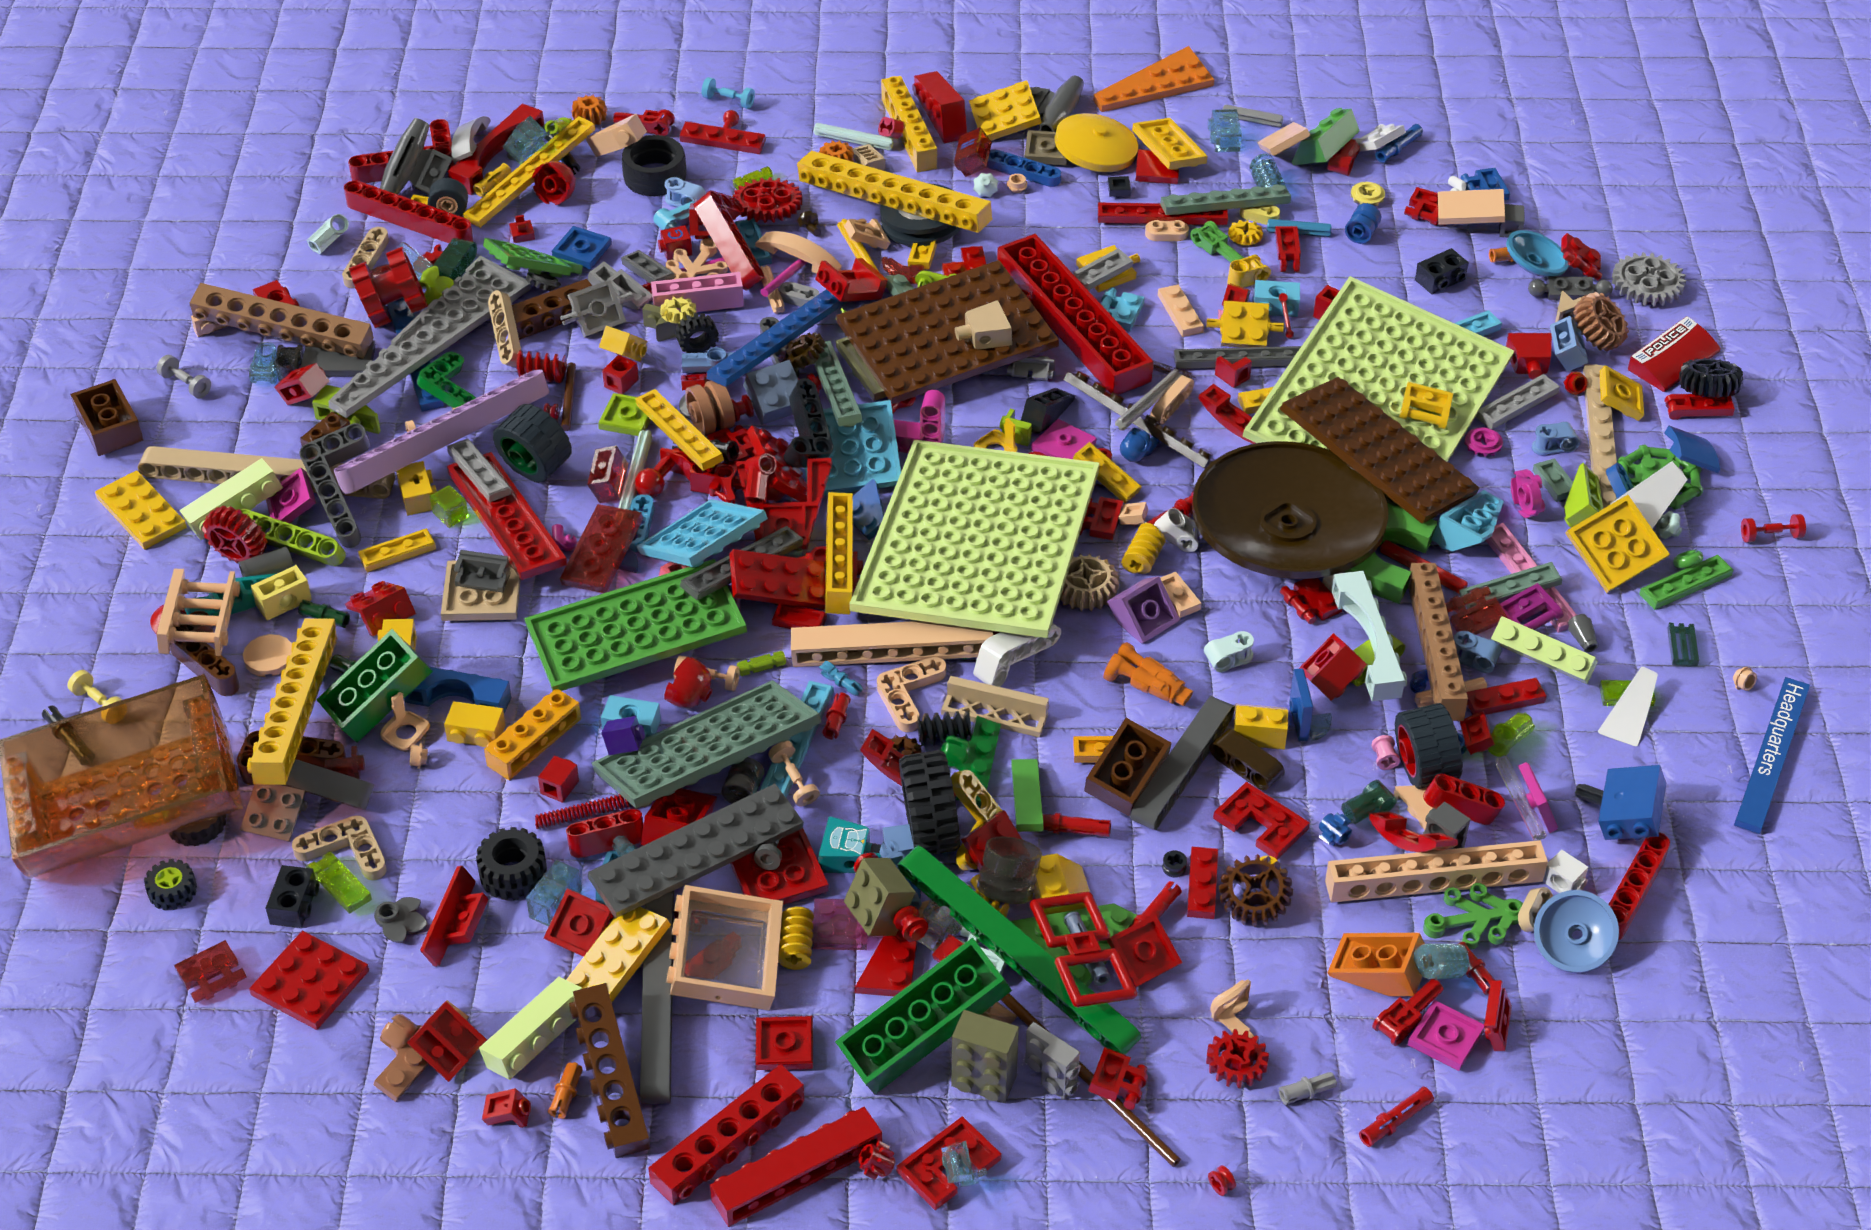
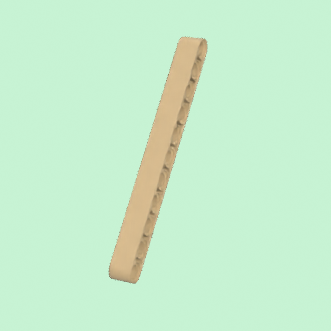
M156 446L147 447L138 464V471L145 477L222 484L261 458L273 470L279 482H282L299 468L307 470L301 459ZM339 463V464H337V465H334V466L330 467V470H331V472H332V474H333V476H334L336 482H337V479H336V476H335V474H334V469L337 468L338 466L344 464V463ZM393 472L355 492L342 495L385 499L390 495L396 475ZM309 477L313 493H317Z

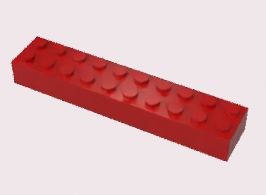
M1036 233L998 247L997 260L1002 263L1021 290H1026L1030 293L1031 303L1045 322L1096 379L1107 387L1106 390L1110 394L1113 392L1119 395L1152 382L1153 360Z

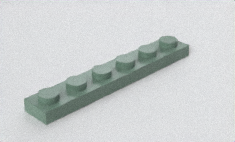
M1273 185L1272 187L1256 186L1251 189L1235 188L1230 191L1214 190L1209 193L1172 194L1161 197L1160 205L1166 215L1288 204L1291 203V194L1285 185Z

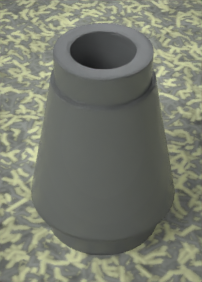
M1586 614L1572 617L1568 621V631L1585 652L1596 650L1599 645L1591 618H1588Z

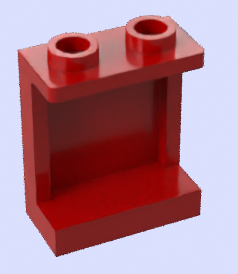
M855 258L852 270L839 271L827 261H821L815 278L816 281L841 302L882 299L888 282L887 278L863 258Z

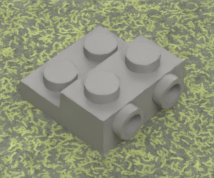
M1033 1022L1026 1030L1025 1063L1035 1072L1042 1073L1041 1085L1050 1094H1056L1062 1099L1072 1096L1080 1084L1078 1081V1073L1081 1068L1079 1065L1080 1051Z

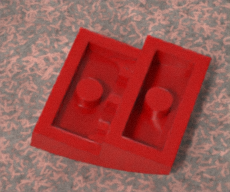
M445 1001L408 1040L407 1044L449 1082L487 1039Z

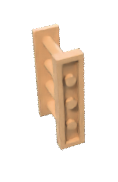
M174 568L156 634L159 653L169 654L171 644H175L176 641L214 643L216 656H221L223 646L228 644L227 628L235 596L239 597L240 582H237L235 579V571L229 572L227 584L189 582V579H185L184 569ZM189 592L224 593L223 600L185 598L184 594ZM185 608L218 609L220 613L219 616L183 615L180 610ZM180 624L216 626L215 633L177 631L176 627H180Z

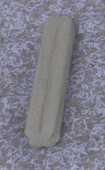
M1224 105L1222 109L1223 117L1281 127L1283 123V116L1279 114L1232 105Z

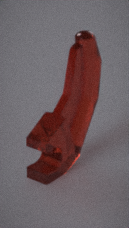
M883 257L881 260L883 269L890 275H904L910 284H917L915 282L916 275L924 271L923 265L902 266L894 259Z

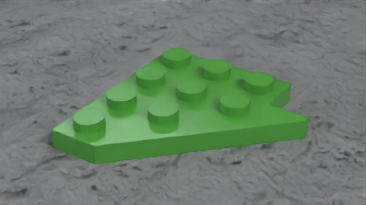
M484 238L483 247L489 250V254L495 255L496 259L501 260V263L506 264L507 268L513 270H520V267L528 268L529 272L536 274L546 271L549 272V275L562 278V275L570 276L571 272L582 273L583 265L506 241Z
M1114 903L1098 906L1109 929L1110 937L1132 926L1134 918L1137 916ZM1087 908L1046 915L1055 936L1070 934L1063 920L1071 912H1078L1081 915L1087 931L1096 930ZM1035 917L1011 921L1054 959L1059 956L1070 955L1067 946L1049 948ZM1107 940L1098 941L1101 950L1111 949ZM1083 964L1069 966L1071 973L1089 987L1093 978L1088 968H1085Z

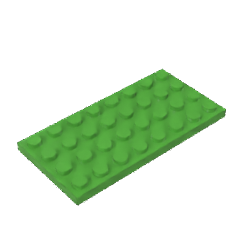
M715 559L703 562V564L697 567L680 569L524 618L552 691L555 689L564 691L746 633V623L727 585L699 600L694 599L680 587L682 579L715 563Z

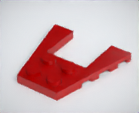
M832 458L808 459L807 502L760 504L746 501L747 507L765 510L768 518L760 523L759 528L754 530L756 541L788 526L804 539L803 545L795 550L808 549L831 471ZM736 461L745 496L748 478L745 471L746 461Z

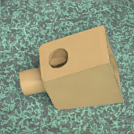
M998 300L967 311L965 313V325L955 327L957 340L970 338L975 349L1012 345V328Z

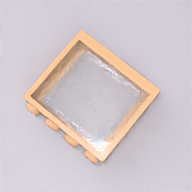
M685 885L682 895H677L674 909V911L679 912V917L674 919L672 935H676V943L672 942L669 959H674L673 967L669 966L666 983L671 984L670 995L770 1010L776 990L783 901Z

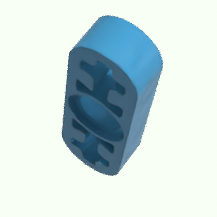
M638 495L631 503L623 538L625 546L634 552L639 551L637 545L647 540L655 511L653 498L649 495ZM636 521H645L642 525L633 524Z

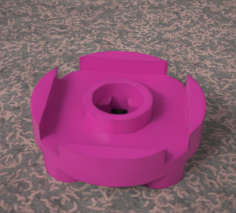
M1528 469L1515 471L1516 477L1511 478V494L1514 504H1519L1522 509L1518 511L1520 515L1524 518H1529L1544 512L1545 504L1540 491L1542 488L1541 477L1533 475Z

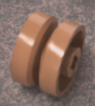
M710 380L705 383L704 388L697 384L685 390L686 404L694 427L704 436L714 433L716 427L719 430L734 427V408L725 386Z

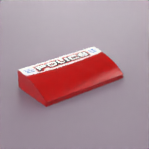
M1686 316L1630 357L1628 371L1665 392L1680 381L1679 373L1683 363L1696 358L1710 359L1719 353L1721 348L1704 328Z

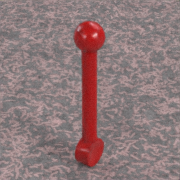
M1281 293L1279 301L1282 303L1287 331L1285 335L1291 339L1294 337V332L1291 330L1286 304L1288 296L1285 293Z

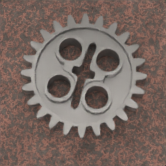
M1642 252V255L1638 256L1636 253H1633V257L1626 255L1625 260L1619 259V263L1615 264L1612 284H1615V290H1620V295L1627 294L1626 299L1634 298L1636 304L1639 301H1643L1644 306L1648 302L1656 306V302H1659L1664 306L1665 301L1672 303L1673 299L1678 300L1679 295H1682L1686 283V275L1682 274V268H1677V263L1670 264V258L1663 260V255L1654 257V253H1651L1650 256H1646Z

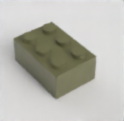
M964 1010L952 1035L951 1086L965 1093L971 1092L983 1096L990 1101L1006 1103L1017 1077L1019 1026Z

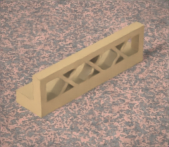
M950 676L947 682V697L942 706L941 715L949 712L950 717H953L955 711H959L963 718L965 711H969L971 722H974L975 718L980 716L1001 724V729L1040 737L1048 717L1049 698ZM954 701L962 703L965 707L954 709L950 708V705ZM984 708L989 713L980 715L976 714L974 710ZM1006 713L1012 715L1013 719L1006 721L1002 720L999 716ZM1032 719L1039 722L1037 727L1025 725L1024 721Z

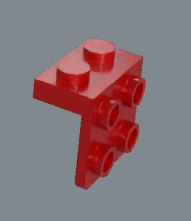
M385 581L375 583L371 586L372 589L366 593L359 592L350 597V601L345 603L347 609L360 613L371 636L377 635L378 630H382L383 620L407 619L416 614L405 587Z

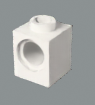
M1561 849L1547 863L1543 883L1558 893L1569 890H1583L1588 882V879H1586L1588 866Z

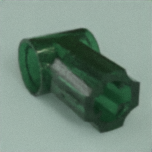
M1374 780L1364 788L1361 794L1342 803L1341 810L1351 820V823L1356 824L1369 817V813L1389 812L1396 805L1397 798L1380 780Z

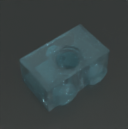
M1237 109L1212 110L1211 118H1208L1207 127L1208 131H1210V144H1214L1215 152H1240L1242 133Z
M529 116L515 128L503 148L521 165L546 144L544 139L548 133Z
M556 860L526 897L529 918L549 927L566 889L568 888L577 893L582 891L580 871Z

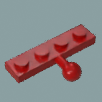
M728 110L724 113L723 127L685 122L679 135L680 142L754 154L761 153L766 141L765 134L731 129L739 122V115L734 110Z

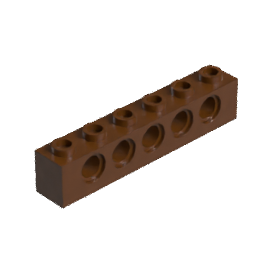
M603 983L573 991L574 1002L569 1003L572 1019H578L580 1027L576 1028L579 1045L585 1044L587 1053L583 1054L586 1071L592 1070L594 1079L589 1081L593 1097L599 1096L601 1105L596 1106L600 1123L606 1122L608 1131L604 1132L607 1149H613L615 1158L649 1150V1136L607 984ZM591 1016H598L601 1018L597 1022H590L587 1020ZM599 1041H604L608 1043L603 1048H598L594 1046V1044ZM605 1067H612L615 1069L612 1073L609 1074L601 1072V1070ZM612 1093H619L622 1095V1097L617 1100H612L608 1098V1096ZM619 1119H626L629 1121V1123L625 1126H618L615 1124V1122Z

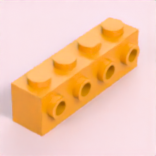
M555 689L549 695L544 696L536 706L526 711L517 722L507 727L505 732L484 748L487 766L510 781L581 720L579 702L559 689Z

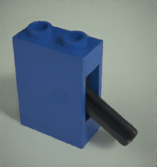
M1661 765L1607 769L1604 791L1586 784H1578L1576 786V797L1601 806L1598 822L1605 840L1630 838L1640 840L1645 837H1658L1667 784Z

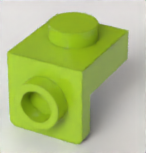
M1010 408L1007 415L1002 416L999 428L1005 434V419L1010 418L1015 424V443L1028 447L1031 442L1032 424L1015 419V410Z

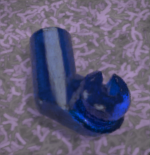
M1427 669L1412 674L1409 687L1413 693L1422 692L1426 689V683L1429 681Z

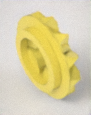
M1360 182L1352 187L1351 197L1355 203H1368L1378 206L1380 202L1384 201L1385 190L1373 182Z
M673 296L672 300H665L660 308L662 318L670 323H680L681 319L686 321L687 315H690L692 318L694 317L693 313L697 312L696 304L692 303L689 298L684 299L683 296L680 298Z

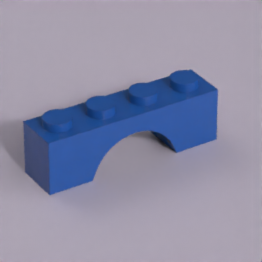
M430 667L433 672L404 698L405 703L429 707L441 698L460 696L470 700L473 704L503 708L505 714L512 697L510 684L507 680Z

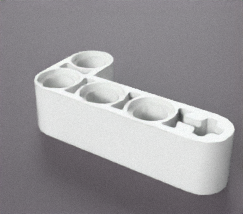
M1052 623L1048 638L1005 632L989 637L984 641L979 650L973 672L974 676L985 684L1002 686L1007 678L1010 665L1053 646L1061 636V628Z

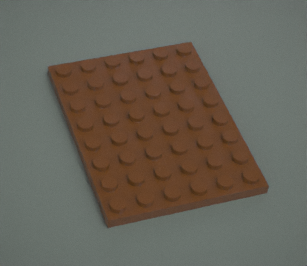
M999 260L836 315L837 323L892 404L1059 346L1057 336ZM998 300L1012 328V345L975 349L970 338L958 341L955 327L965 325V313Z

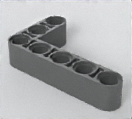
M358 423L350 424L303 445L299 452L300 458L342 546L346 548L357 546L361 541V534L330 467L362 454L369 449V437L365 428Z

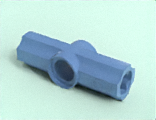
M714 347L706 353H682V373H707L709 369L734 352H726L722 348Z

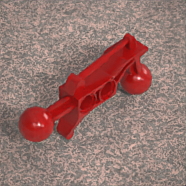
M661 448L660 462L654 468H646L640 471L634 482L635 488L640 495H649L654 498L661 494L665 485L664 477L669 471L684 475L690 481L691 491L707 493L712 497L718 496L722 501L736 504L734 495L736 490H743L736 462H730L729 464L720 462L714 467L703 471L687 454L678 448ZM769 482L766 503H776L785 494L773 488Z

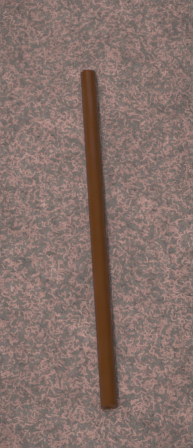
M1010 993L1001 999L1028 1027L1034 1022L1047 1030ZM1079 1061L1081 1068L1078 1076L1090 1086L1094 1074ZM1101 1097L1172 1167L1178 1165L1181 1158L1131 1110L1126 1109L1124 1103L1118 1097L1115 1102Z

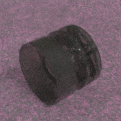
M1002 836L987 840L982 860L984 865L981 867L977 883L979 892L992 900L1006 904H1023L1031 901L1037 880L1035 875L1039 871L1042 857L1040 849L1032 843L1014 837Z

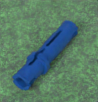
M1419 124L1412 125V127L1406 130L1405 134L1377 150L1375 154L1376 159L1384 163L1390 157L1398 155L1401 149L1422 136V127Z

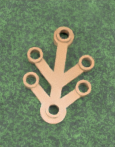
M712 238L701 240V252L693 263L684 249L674 250V260L666 262V268L675 273L674 279L695 277L698 274L708 273L707 275L725 274L728 271V266L724 261L703 265L708 258L713 257L717 253L718 248ZM678 262L682 263L687 272L681 271Z

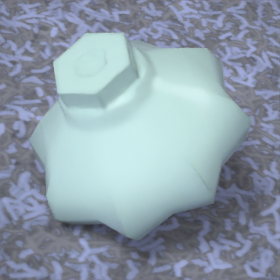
M981 173L974 179L973 190L978 193L979 197L986 196L991 198L993 193L998 191L997 185L999 181L993 177L992 173Z
M1672 511L1662 515L1655 525V534L1664 539L1671 536L1677 537L1682 532L1680 515Z

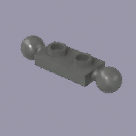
M1554 276L1547 278V284L1540 279L1532 280L1529 283L1528 291L1535 297L1542 296L1545 292H1548V300H1560L1561 292L1564 291L1572 300L1594 292L1603 293L1605 297H1608L1613 291V286L1607 280H1601L1597 284H1593V277Z

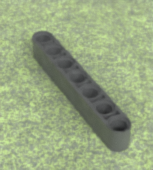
M1213 696L1206 700L1136 801L1130 815V820L1152 830H1157L1209 754L1210 745L1222 735L1234 715V705Z

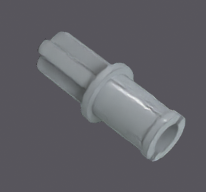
M1332 1072L1310 1079L1305 1076L1301 1078V1081L1279 1087V1095L1283 1104L1288 1105L1307 1097L1312 1099L1314 1094L1336 1087L1337 1082Z

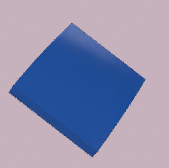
M1668 425L1664 434L1674 442L1669 451L1680 460L1719 473L1720 464L1717 453L1707 439Z

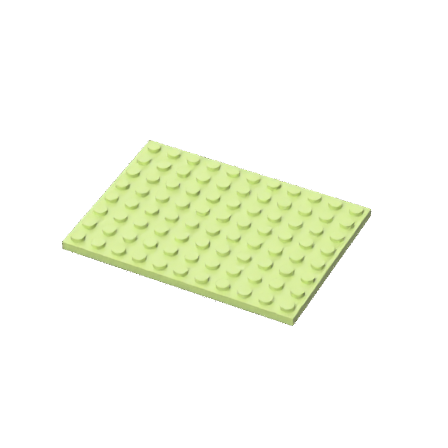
M1349 276L1244 429L1243 437L1255 443L1288 441L1311 444L1328 449L1283 413L1280 408L1283 402L1336 377H1340L1448 462L1511 360L1514 350ZM1407 382L1453 393L1445 429L1438 428V425L1408 417L1406 419L1399 418ZM1411 406L1409 407V408H1411V409H1415V410H1419V411H1423V412H1427V413H1430V414H1434V415L1441 416V414H1439V413H1435V412H1431V411H1427V410H1423V409H1419V408H1415V407H1411ZM1384 494L1387 503L1400 507L1397 503H1395L1392 499H1390L1387 495Z
M914 440L849 603L850 611L1048 638L1098 476L1099 463Z

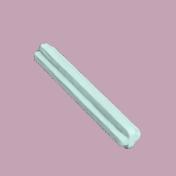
M816 123L814 127L815 135L862 145L870 144L872 147L891 150L894 144L893 138L822 123Z

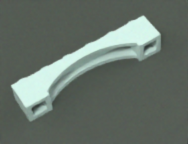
M1364 571L1334 574L1332 594L1338 609H1344L1360 623L1372 644L1375 661L1373 665H1368L1365 680L1371 700L1379 701L1402 698L1403 688L1407 686L1406 673L1400 669L1399 655L1394 653L1393 640L1391 635L1386 632L1384 616L1379 614V603L1377 598H1373L1370 580L1366 579Z

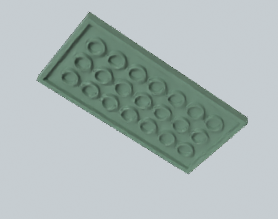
M772 680L645 738L637 751L607 755L592 762V766L597 775L637 809L650 805L652 801L660 797L672 795L675 790L686 785H693L705 776L717 774L731 764L744 761L748 756L764 752L768 747L776 743L789 740L791 736L809 731L813 726L822 722L817 711Z

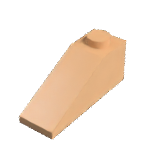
M634 114L588 136L586 141L595 156L598 157L623 149L639 141L647 130L638 115Z

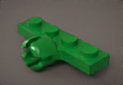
M977 716L973 723L970 741L955 736H948L946 738L947 742L943 743L940 750L946 754L948 767L959 771L970 770L987 790L1001 724ZM977 795L976 805L981 808L982 802Z

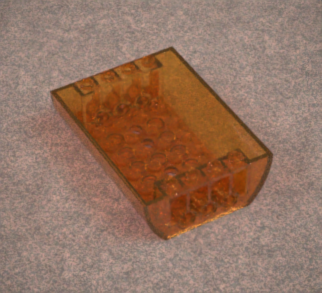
M205 674L0 739V763L12 860L28 878L40 876L243 809L228 730ZM187 780L185 785L177 786L180 782ZM161 789L158 794L151 795L153 791ZM109 805L106 811L99 812L101 808ZM83 814L81 819L74 820L77 815Z

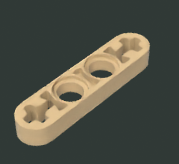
M374 227L368 231L342 273L346 287L355 288L349 268L366 262L370 270H372L389 243L387 229L384 227ZM375 249L374 251L366 252V250Z
M495 290L489 297L488 306L500 361L507 366L516 367L517 356L521 346L511 300L507 293Z

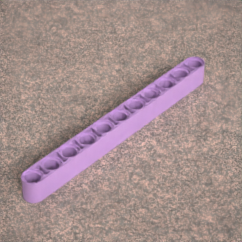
M543 370L530 371L334 469V474L341 493L355 492L514 412L520 405L530 404L546 396L550 391Z

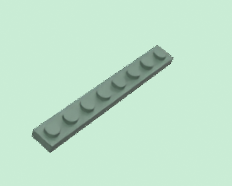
M825 341L826 347L823 348L825 351L819 354L820 358L814 363V366L838 425L851 427L856 425V423L862 422L861 412L831 341Z

